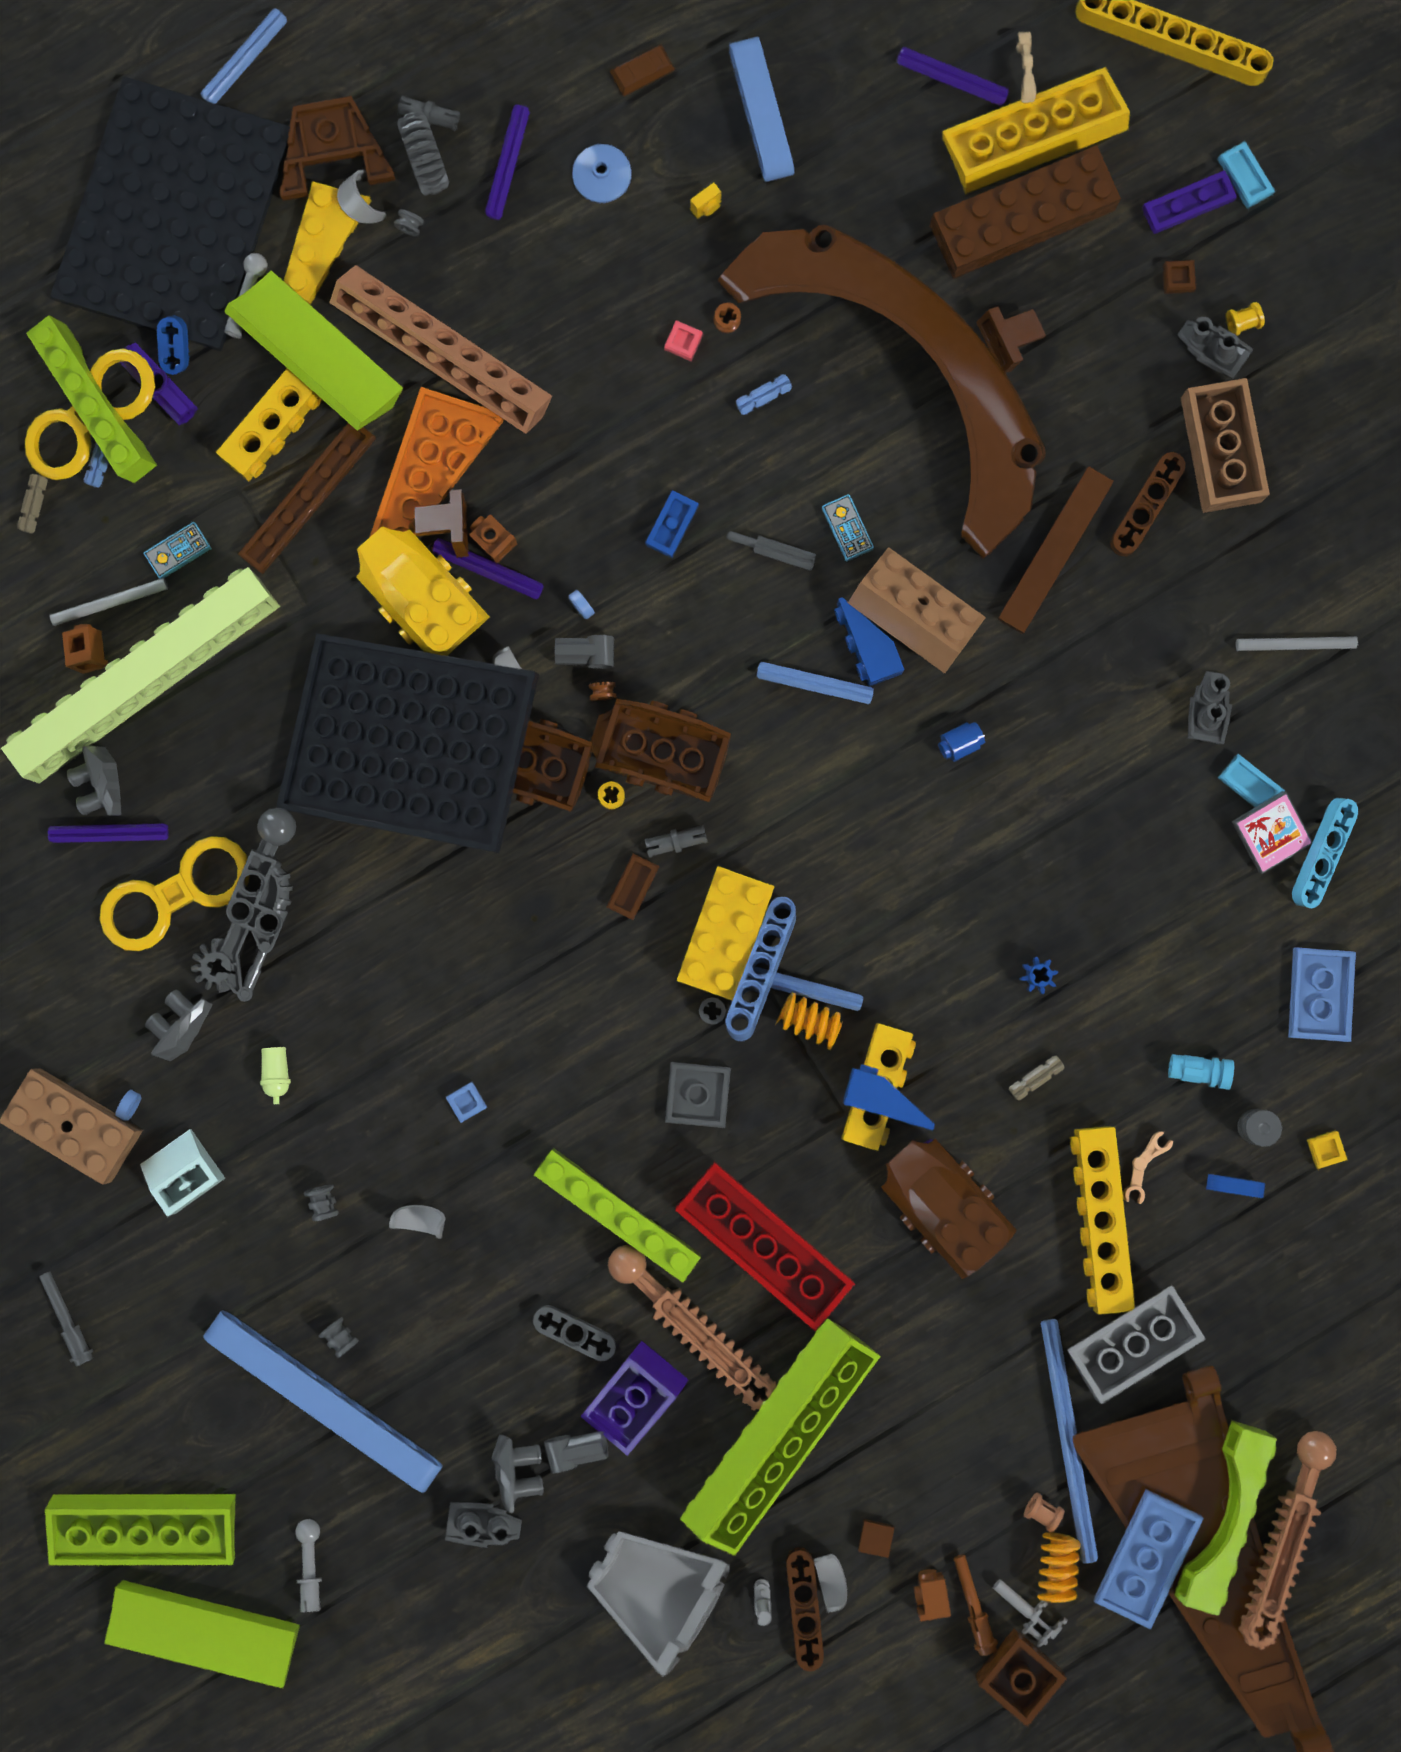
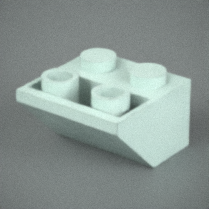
M192 1129L186 1131L140 1164L151 1194L167 1217L176 1214L225 1179Z

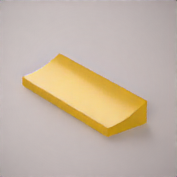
M1106 67L1036 94L1034 103H1022V100L946 129L942 131V139L954 162L965 194L1127 131L1130 110Z

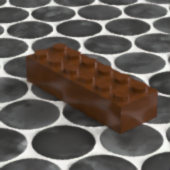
M1096 145L933 214L930 227L954 279L1114 212L1121 197Z

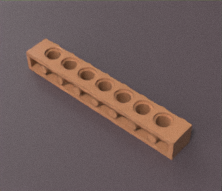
M355 265L337 279L330 304L525 434L543 418L552 395Z

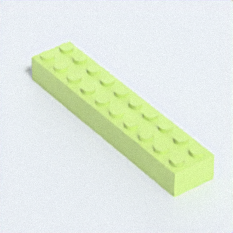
M249 567L244 570L240 568L234 571L227 578L228 582L220 588L216 586L208 590L203 595L204 599L195 606L191 604L182 609L178 614L180 617L171 624L169 622L162 624L154 631L155 635L146 642L142 640L133 645L129 650L131 653L126 657L111 661L105 667L106 671L97 678L93 676L85 680L80 685L81 690L72 696L69 694L58 700L55 704L57 707L48 714L44 712L36 716L31 721L32 726L23 732L17 731L9 736L6 740L7 744L1 748L22 778L40 784L82 753L83 746L93 745L280 607L262 581Z

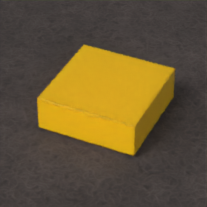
M1338 1131L1307 1139L1316 1169L1347 1160Z

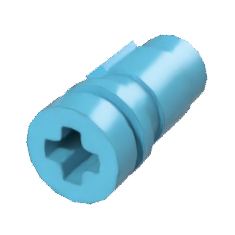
M1171 1055L1168 1069L1169 1078L1194 1083H1208L1209 1087L1218 1085V1088L1230 1090L1234 1076V1060L1222 1059L1219 1061V1058L1215 1057L1208 1060L1203 1057L1189 1055Z

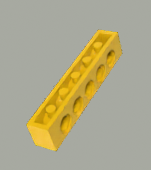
M1113 1126L1074 1129L1075 1136L1070 1137L1072 1154L1077 1155L1078 1167H1074L1073 1172L1075 1184L1080 1185L1081 1197H1077V1209L1079 1216L1083 1215L1084 1228H1080V1238L1082 1246H1087L1088 1258L1083 1259L1085 1276H1090L1091 1288L1087 1289L1088 1305L1093 1307V1311L1097 1314L1129 1312L1135 1308L1116 1130ZM1097 1150L1102 1157L1101 1163L1096 1167H1091L1088 1163V1156L1092 1151ZM1097 1181H1102L1105 1186V1191L1100 1197H1094L1091 1193V1187ZM1104 1211L1108 1215V1222L1104 1227L1097 1228L1094 1223L1095 1216L1099 1212ZM1104 1242H1109L1111 1245L1110 1255L1106 1258H1100L1098 1247ZM1106 1273H1113L1115 1277V1282L1110 1288H1103L1101 1285V1279Z

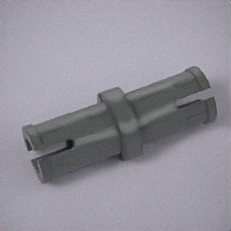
M405 96L400 98L402 103L398 105L399 116L421 111L426 115L429 125L435 124L454 131L457 129L455 123H459V111L435 106V103L432 101L424 103L406 98Z
M703 824L681 831L673 829L670 830L671 833L645 839L649 857L674 850L678 853L682 852V848L708 843L706 834H703L705 833Z

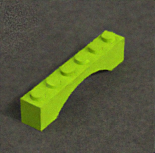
M48 315L26 333L116 474L135 483L155 468L157 464L143 442L119 416L96 383L85 362L82 349L68 326Z
M553 1148L535 1172L534 1176L682 1283L700 1260L701 1254L627 1204Z
M1231 1421L1222 1448L1229 1474V1499L1226 1512L1217 1533L1208 1546L1183 1567L1174 1596L1187 1607L1219 1616L1221 1607L1227 1601V1589L1231 1577L1237 1571V1558L1240 1549L1246 1543V1531L1250 1519L1256 1513L1258 1494L1265 1485L1266 1470L1269 1461L1276 1452L1275 1443L1277 1439L1265 1430Z

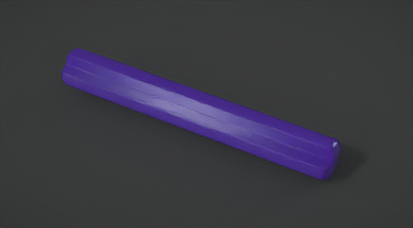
M903 47L897 59L899 65L1000 106L1007 99L1009 90L1003 86L907 47Z
M515 105L511 114L485 211L486 216L491 219H501L529 117V109L522 105Z
M437 538L434 542L432 553L436 556L441 555L445 560L533 599H538L543 591V584L470 551H468V557L457 558L452 543L441 538Z
M164 823L50 826L48 828V839L53 843L167 840L169 835L168 825Z

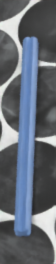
M1046 1319L1041 1321V1328L1076 1536L1080 1542V1559L1083 1563H1093L1098 1560L1082 1461L1074 1449L1072 1437L1077 1434L1059 1325L1056 1319Z

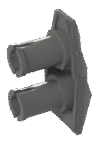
M1200 317L1196 322L1187 320L1178 333L1180 339L1188 346L1187 350L1197 357V361L1232 379L1253 351L1250 346L1240 340L1234 333L1227 331L1221 326L1218 328L1213 326L1212 321L1207 317Z
M1206 671L1200 686H1196L1194 697L1190 698L1188 716L1189 739L1224 744L1232 704H1229V691H1227L1230 687V681L1224 674Z
M83 746L82 751L85 764L68 769L67 777L74 787L91 781L95 791L78 797L76 799L77 809L82 815H87L104 807L109 816L121 815L117 763L106 747Z
M179 990L171 992L165 999V1004L180 1019L171 1026L161 1014L155 1013L145 1024V1027L160 1040L151 1054L167 1061H172L188 1051L213 1005L204 999L193 1005Z
M499 1434L492 1460L495 1464L496 1479L500 1485L501 1501L505 1510L513 1513L514 1501L517 1498L543 1495V1481L540 1475L515 1479L514 1472L516 1466L541 1464V1450L538 1444L513 1448L512 1440L503 1434Z
M450 1503L445 1540L485 1548L488 1545H504L510 1540L519 1539L522 1520L506 1514V1510L494 1508L493 1504Z

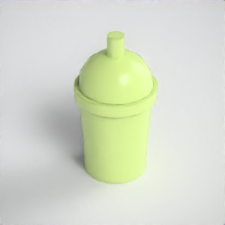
M286 1047L261 1049L262 1075L260 1086H262L266 1095L273 1097V1104H280L279 1096L284 1095L289 1088V1084H291V1079H289Z

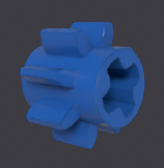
M1034 957L1033 966L1022 965L1023 969L1026 970V975L1019 979L1028 982V992L1038 987L1039 993L1045 994L1044 986H1056L1051 980L1053 975L1058 974V971H1051L1049 968L1051 964L1050 959L1040 964L1038 957ZM1043 969L1042 976L1045 980L1035 982L1036 976L1033 974V970Z

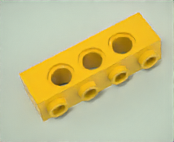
M287 368L216 451V454L248 482L253 477L257 478L266 467L265 462L272 454L277 455L282 450L286 437L291 432L295 433L304 423L303 417L310 409H316L322 402V399ZM289 397H299V401L295 406H285L286 400ZM273 418L280 419L277 428L272 430L266 429L269 420ZM260 441V448L257 451L247 452V447L251 442Z
M876 1023L864 1065L879 1069L878 1076L887 1079L896 1089L897 1087L902 1088L907 1076V1070L903 1069L906 1058H912L916 1041H912L913 1034ZM886 1050L894 1051L897 1056L896 1063L892 1067H885L881 1063V1055ZM851 1106L841 1139L877 1151L880 1145L885 1146L890 1129L886 1128L888 1117L879 1115V1120L876 1124L867 1125L863 1120V1114L866 1110Z

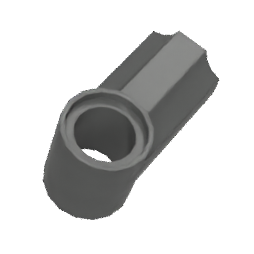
M591 635L587 638H555V664L587 665L588 668L595 669L613 668L614 637Z
M603 1431L576 1437L563 1435L544 1441L551 1473L568 1471L579 1464L608 1458V1444Z

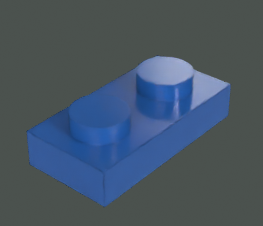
M672 490L645 543L646 546L673 558L699 507V503Z

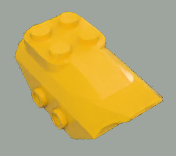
M382 526L358 547L360 572L356 578L382 606L378 609L381 615L389 623L395 620L402 628L398 633L409 645L415 642L423 652L448 656L490 618L470 596L469 592L472 589L462 577L455 579L449 573V570L452 568L441 555L435 557L410 529L402 532Z

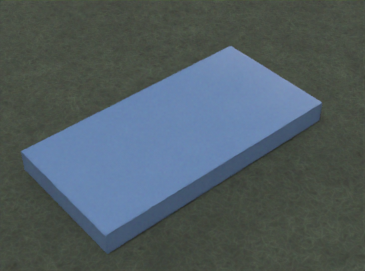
M1145 1489L1094 1597V1602L1151 1629L1202 1523L1203 1517Z

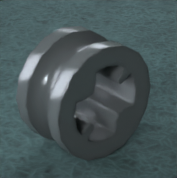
M399 210L398 216L400 219L395 220L394 226L406 234L418 236L420 232L418 227L423 225L424 220L410 211Z
M707 998L701 1003L699 1008V1015L707 1024H718L726 1014L725 1005L718 998ZM715 1002L716 1008H721V1015H716L717 1019L710 1020L709 1015L704 1014L703 1011L705 1006L709 1007L708 1003Z

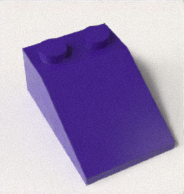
M641 1341L581 1417L598 1432L603 1431L605 1437L628 1456L676 1399L688 1382V1379Z

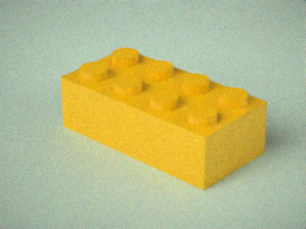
M717 866L677 981L733 1001L775 886Z

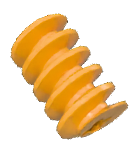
M794 992L787 997L776 1022L777 1024L782 1019L784 1030H787L794 1024L795 1035H798L805 1029V1039L807 1040L816 1034V1044L818 1045L825 1039H828L827 1049L829 1050L833 1047L843 1021L840 1022L839 1012H835L829 1018L828 1007H825L818 1013V1003L814 1002L807 1008V998L805 997L796 1003V993Z
M1049 1532L1042 1534V1537L1049 1539L1050 1543L1041 1545V1549L1049 1552V1556L1041 1557L1040 1561L1049 1566L1039 1570V1574L1048 1577V1579L1040 1581L1038 1586L1046 1589L1047 1593L1038 1594L1037 1598L1053 1603L1072 1601L1077 1596V1592L1073 1588L1078 1583L1074 1575L1078 1574L1079 1567L1074 1563L1079 1561L1080 1555L1075 1551L1080 1549V1542L1071 1536L1061 1533Z

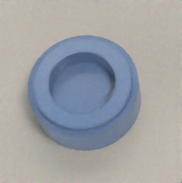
M577 589L569 595V601L583 619L587 620L595 614L590 604Z
M130 1089L122 1098L115 1116L128 1121L138 1108L141 1095Z

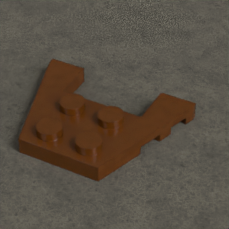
M352 96L293 106L288 136V152L283 169L284 178L280 188V196L283 201L309 196L304 166L364 156L369 185L396 180L392 168L389 166Z

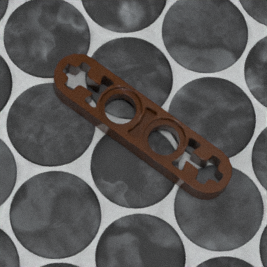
M1175 452L1166 453L1157 462L1112 536L1111 548L1117 555L1129 556L1139 547L1184 473L1186 467L1185 460L1180 454ZM1172 460L1176 463L1174 468L1178 472L1173 470L1165 480L1161 478L1167 469L1164 462L1168 464ZM1157 484L1162 487L1163 497L1161 499L1155 500L1149 496L1148 487L1150 485ZM1142 509L1147 512L1148 522L1146 524L1140 525L1133 520L1132 514L1135 510ZM1131 528L1135 531L1129 540L1132 547L1127 546L1124 549L1120 546L1121 540L1118 537L1124 538Z
M796 1547L786 1557L797 1663L803 1670L815 1671L821 1667L824 1653L814 1560L809 1550L804 1547ZM802 1555L804 1560H809L808 1563L804 1564L803 1568L804 1576L811 1575V1579L799 1578L797 1566L791 1565V1562L796 1561V1556ZM792 1577L799 1578V1579H796V1580L792 1581ZM802 1585L808 1586L812 1590V1596L804 1602L797 1600L794 1595L795 1590ZM808 1616L813 1618L815 1627L812 1631L802 1632L798 1628V1622L802 1617ZM805 1640H811L812 1651L818 1654V1656L813 1657V1662L811 1663L807 1662L806 1657H801V1655L806 1654Z

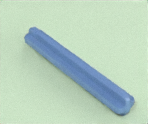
M273 9L201 92V96L205 101L216 104L287 21L282 12L278 9Z
M760 662L757 670V677L759 679L866 704L872 701L874 692L872 687L765 662Z
M754 967L753 969L756 974L760 975L768 972V970ZM777 972L771 986L773 989L788 993L794 992L799 996L859 1011L863 1003V996L860 994Z

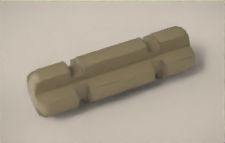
M32 474L29 478L28 486H30V489L26 490L21 509L23 516L19 517L17 528L23 532L33 533L37 524L35 518L39 517L44 497L42 491L46 490L48 482L44 476Z
M1052 1056L1045 1061L1046 1064L1044 1066L1040 1065L1022 1078L1023 1081H1017L1011 1085L1009 1090L1016 1100L1023 1099L1028 1095V1091H1034L1051 1079L1052 1074L1056 1075L1064 1070L1065 1067L1062 1061L1057 1056Z

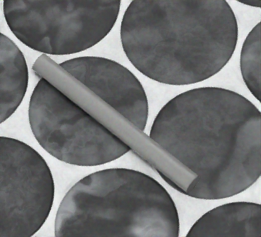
M165 578L51 614L50 619L53 626L167 590L168 585Z
M1357 637L1236 640L1237 651L1356 649L1358 646Z

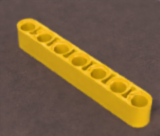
M1079 0L1076 7L1077 18L1086 25L1250 86L1261 84L1273 66L1272 55L1263 48L1135 0ZM1092 2L1097 8L1091 9L1085 3ZM1113 13H1121L1125 18L1118 19ZM1140 23H1148L1152 29H1145ZM1168 33H1175L1180 39L1174 40L1169 37ZM1196 43H1202L1206 46L1207 50H1200ZM1228 53L1232 55L1234 60L1226 59L1223 54ZM1251 64L1259 65L1262 71H1256L1252 68Z

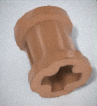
M1035 1493L1024 1511L1025 1518H1033L1046 1526V1530L1050 1533L1055 1531L1064 1515L1063 1508L1060 1506L1054 1507L1043 1500L1042 1495L1039 1493Z

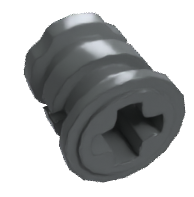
M333 1184L315 1187L304 1192V1196L310 1197L311 1202L308 1203L310 1210H313V1221L328 1219L339 1214L338 1209L334 1208V1203H336L335 1196H331L330 1193L334 1188Z
M342 1317L338 1318L318 1335L319 1338L325 1337L327 1339V1346L330 1349L334 1348L337 1358L359 1341L356 1337L352 1338L349 1334L351 1330L348 1327L345 1328L342 1325L344 1320Z

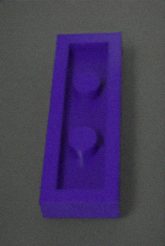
M1224 170L1145 203L1142 210L1153 234H1156L1233 202L1237 195Z

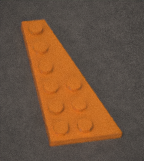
M421 387L370 537L382 526L395 531L405 532L409 530V524L415 519L414 507L440 505L503 423L504 419L488 408Z

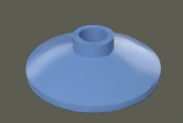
M599 144L588 147L579 154L573 166L575 187L583 197L596 203H607L618 199L625 193L631 181V167L627 157L619 149L610 145ZM599 166H605L607 171L600 174L596 169Z

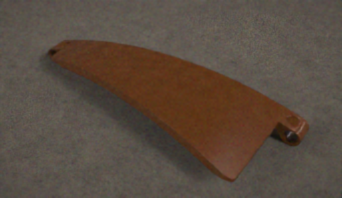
M1210 1365L1182 1374L1188 1401L1075 1434L1072 1437L1074 1449L1126 1529L1145 1489L1203 1517L1202 1523L1168 1592L1169 1596L1263 1737L1267 1738L1289 1731L1296 1752H1333L1330 1739L1316 1712L1283 1610L1280 1616L1284 1618V1621L1277 1624L1280 1634H1277L1276 1643L1264 1647V1650L1248 1645L1244 1641L1241 1631H1239L1242 1622L1241 1616L1248 1613L1245 1604L1252 1601V1597L1248 1595L1249 1591H1255L1256 1585L1252 1582L1254 1579H1259L1260 1576L1256 1570L1263 1567L1264 1564L1260 1557L1265 1556L1254 1517L1250 1519L1246 1531L1247 1540L1244 1547L1240 1549L1237 1558V1571L1231 1577L1227 1589V1601L1221 1607L1219 1616L1187 1607L1174 1596L1184 1565L1196 1558L1215 1536L1224 1518L1229 1499V1474L1227 1462L1222 1451L1229 1428L1220 1399L1221 1385L1214 1366ZM1256 1626L1254 1632H1257V1631L1262 1632V1631H1263V1626H1262V1627H1257V1626Z

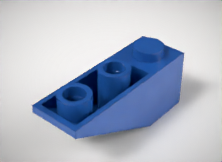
M843 597L839 598L837 602L838 608H835L834 612L839 625L845 624L848 636H845V641L850 653L855 652L859 663L856 664V669L861 681L866 680L868 686H872L901 675L905 669L894 642L863 614L849 605L847 600Z

